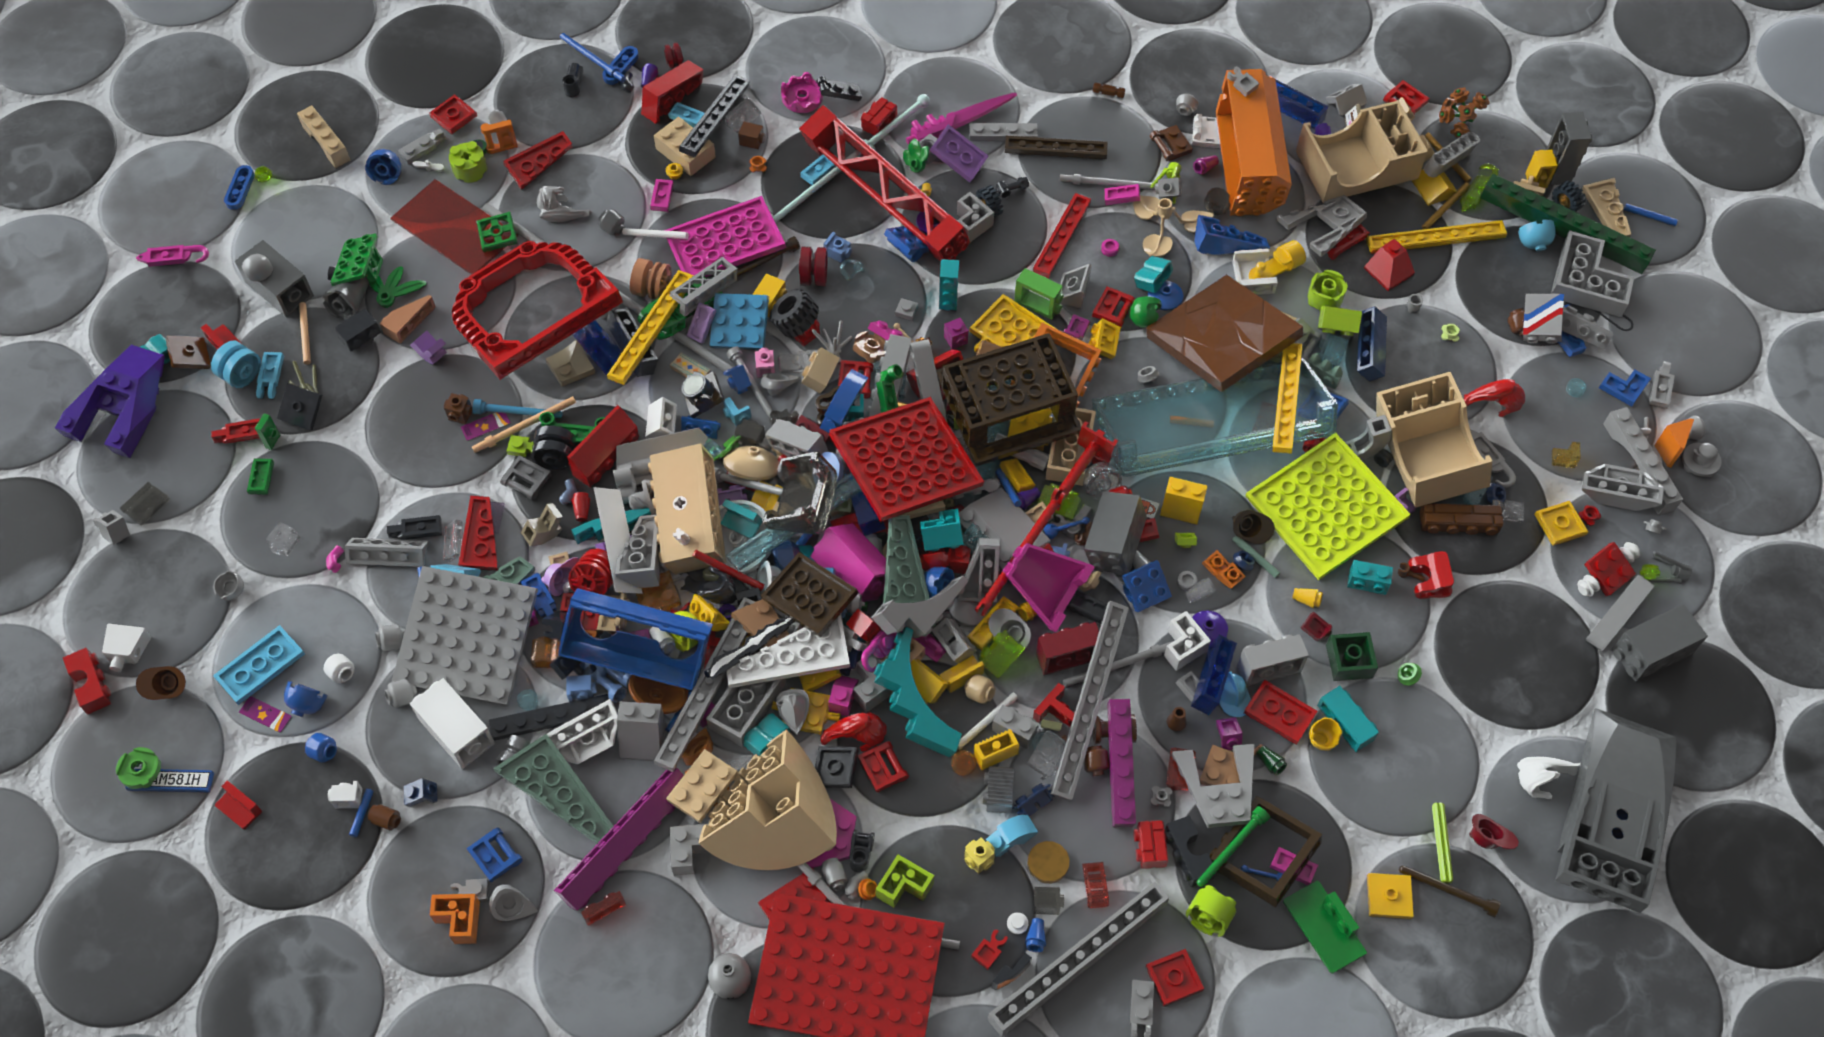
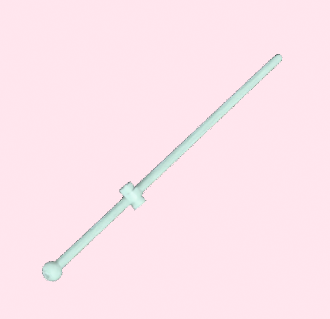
M926 94L920 95L914 105L870 140L865 139L864 141L875 150L874 144L919 108L927 107L930 104V98ZM856 150L845 160L858 158L861 154ZM837 166L774 215L775 223L841 172V170Z

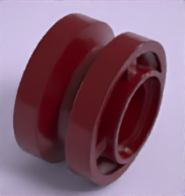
M678 42L673 43V47L669 44L665 45L664 54L669 68H674L675 64L678 66L684 61L683 54Z

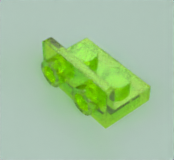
M1053 483L1050 486L1044 485L1037 504L1043 501L1047 507L1053 491L1060 486ZM1071 490L1065 498L1061 510H1056L1055 513L1073 519L1082 500L1078 497L1079 493Z
M1004 630L1003 633L999 632L993 639L994 643L990 647H985L981 651V657L979 658L980 662L984 663V667L998 679L1025 650L1007 630Z

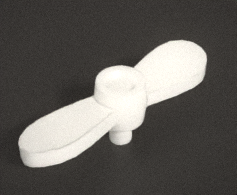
M428 160L425 162L414 161L412 163L414 167L426 168L427 171H444L442 164H431Z

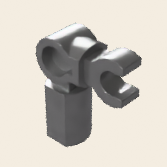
M1084 504L1073 521H1066L1062 515L1056 514V520L1059 523L1051 521L1050 524L1060 527L1082 520L1084 517L1090 519L1094 511L1091 507ZM1083 523L1066 528L1062 532L1067 534L1068 538L1074 539L1076 534H1081V528L1086 524Z

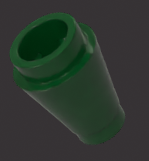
M1262 746L1257 751V755L1271 774L1279 775L1287 767L1285 758L1266 746Z

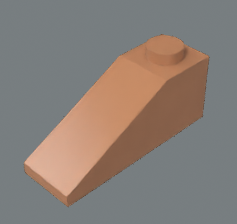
M425 296L391 311L380 323L384 335L401 344L436 307L432 296Z

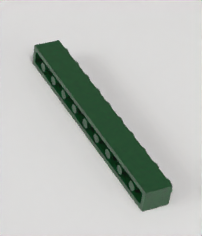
M1495 174L1491 175L1480 196L1481 199L1529 222L1536 221L1537 224H1542V220L1554 221L1555 234L1565 239L1569 231L1605 240L1602 256L1640 274H1643L1656 249Z

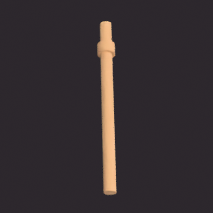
M572 396L494 436L490 435L484 438V441L472 446V449L477 453L487 447L491 448L497 442L539 422V417L542 413L551 412L555 414L575 404L576 401Z

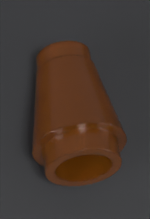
M1176 707L1167 717L1166 722L1171 730L1181 731L1186 727L1187 720L1184 708Z

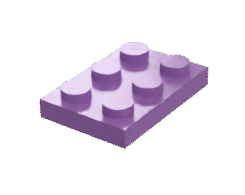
M949 124L929 150L969 183L989 157Z

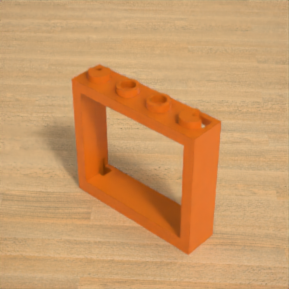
M1041 323L1034 338L1050 333L1054 344L1091 360L1076 389L1078 398L1079 396L1083 397L1087 389L1085 386L1086 382H1091L1094 376L1093 368H1098L1101 362V358H1099L1101 350L1047 324ZM1011 380L1010 385L1015 384V381ZM1077 399L1076 408H1078L1079 403H1080V401H1078V399Z

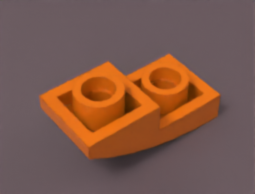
M1218 550L1202 562L1212 575L1230 589L1246 577L1233 562L1230 564Z

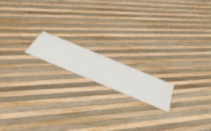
M593 487L615 592L643 594L641 588L615 575L617 558L619 555H622L625 543L630 540L621 491Z

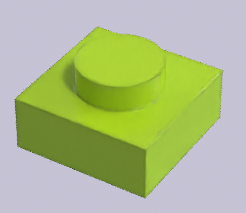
M1175 532V541L1180 547L1190 548L1191 545L1197 546L1195 533Z

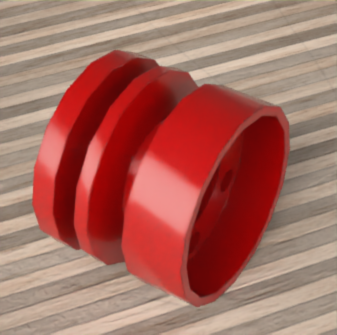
M599 548L590 549L573 566L569 572L568 581L574 592L579 588L604 595L609 587H611L613 579L606 550Z

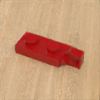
M260 418L225 424V427H222L221 430L211 431V437L214 443L224 444L259 439L260 437L255 430V426Z

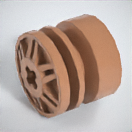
M638 258L633 266L630 277L631 294L645 297L648 294L650 299H658L671 281V266L661 262H656L653 265L651 260Z

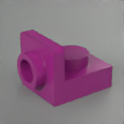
M1236 717L1216 720V727L1221 737V748L1232 750L1233 746L1242 745L1243 733Z

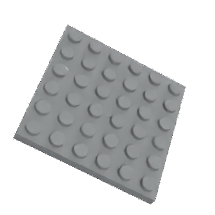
M422 566L391 682L407 679L410 684L414 683L415 687L428 690L434 682L444 678L459 696L509 706L538 589Z

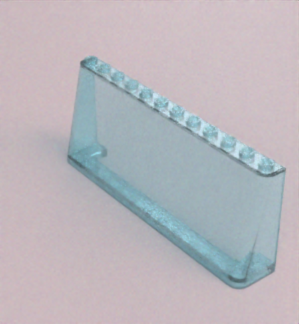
M1301 358L1293 443L1331 436L1337 428L1338 403L1304 358ZM1282 362L1259 366L1223 392H1220L1203 378L1092 399L1093 411H1096L1095 415L1101 430L1105 432L1104 437L1112 442L1115 439L1118 440L1113 459L1119 473L1122 476L1128 477L1273 448Z

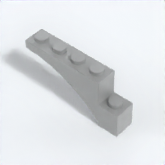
M964 575L953 579L937 595L925 601L895 603L891 600L882 604L871 618L887 635L894 632L899 633L903 628L908 627L914 630L912 635L914 638L925 637L932 631L931 627L933 624L943 618L944 615L942 613L954 604V598L964 592V586L968 580Z

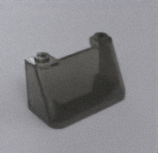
M819 451L780 459L777 474L785 483L777 512L774 510L766 511L762 523L771 530L805 534L822 533L825 529L838 476L835 468Z

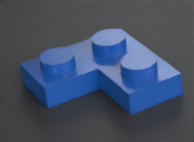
M1635 369L1627 381L1609 372L1599 386V389L1632 407L1651 378Z

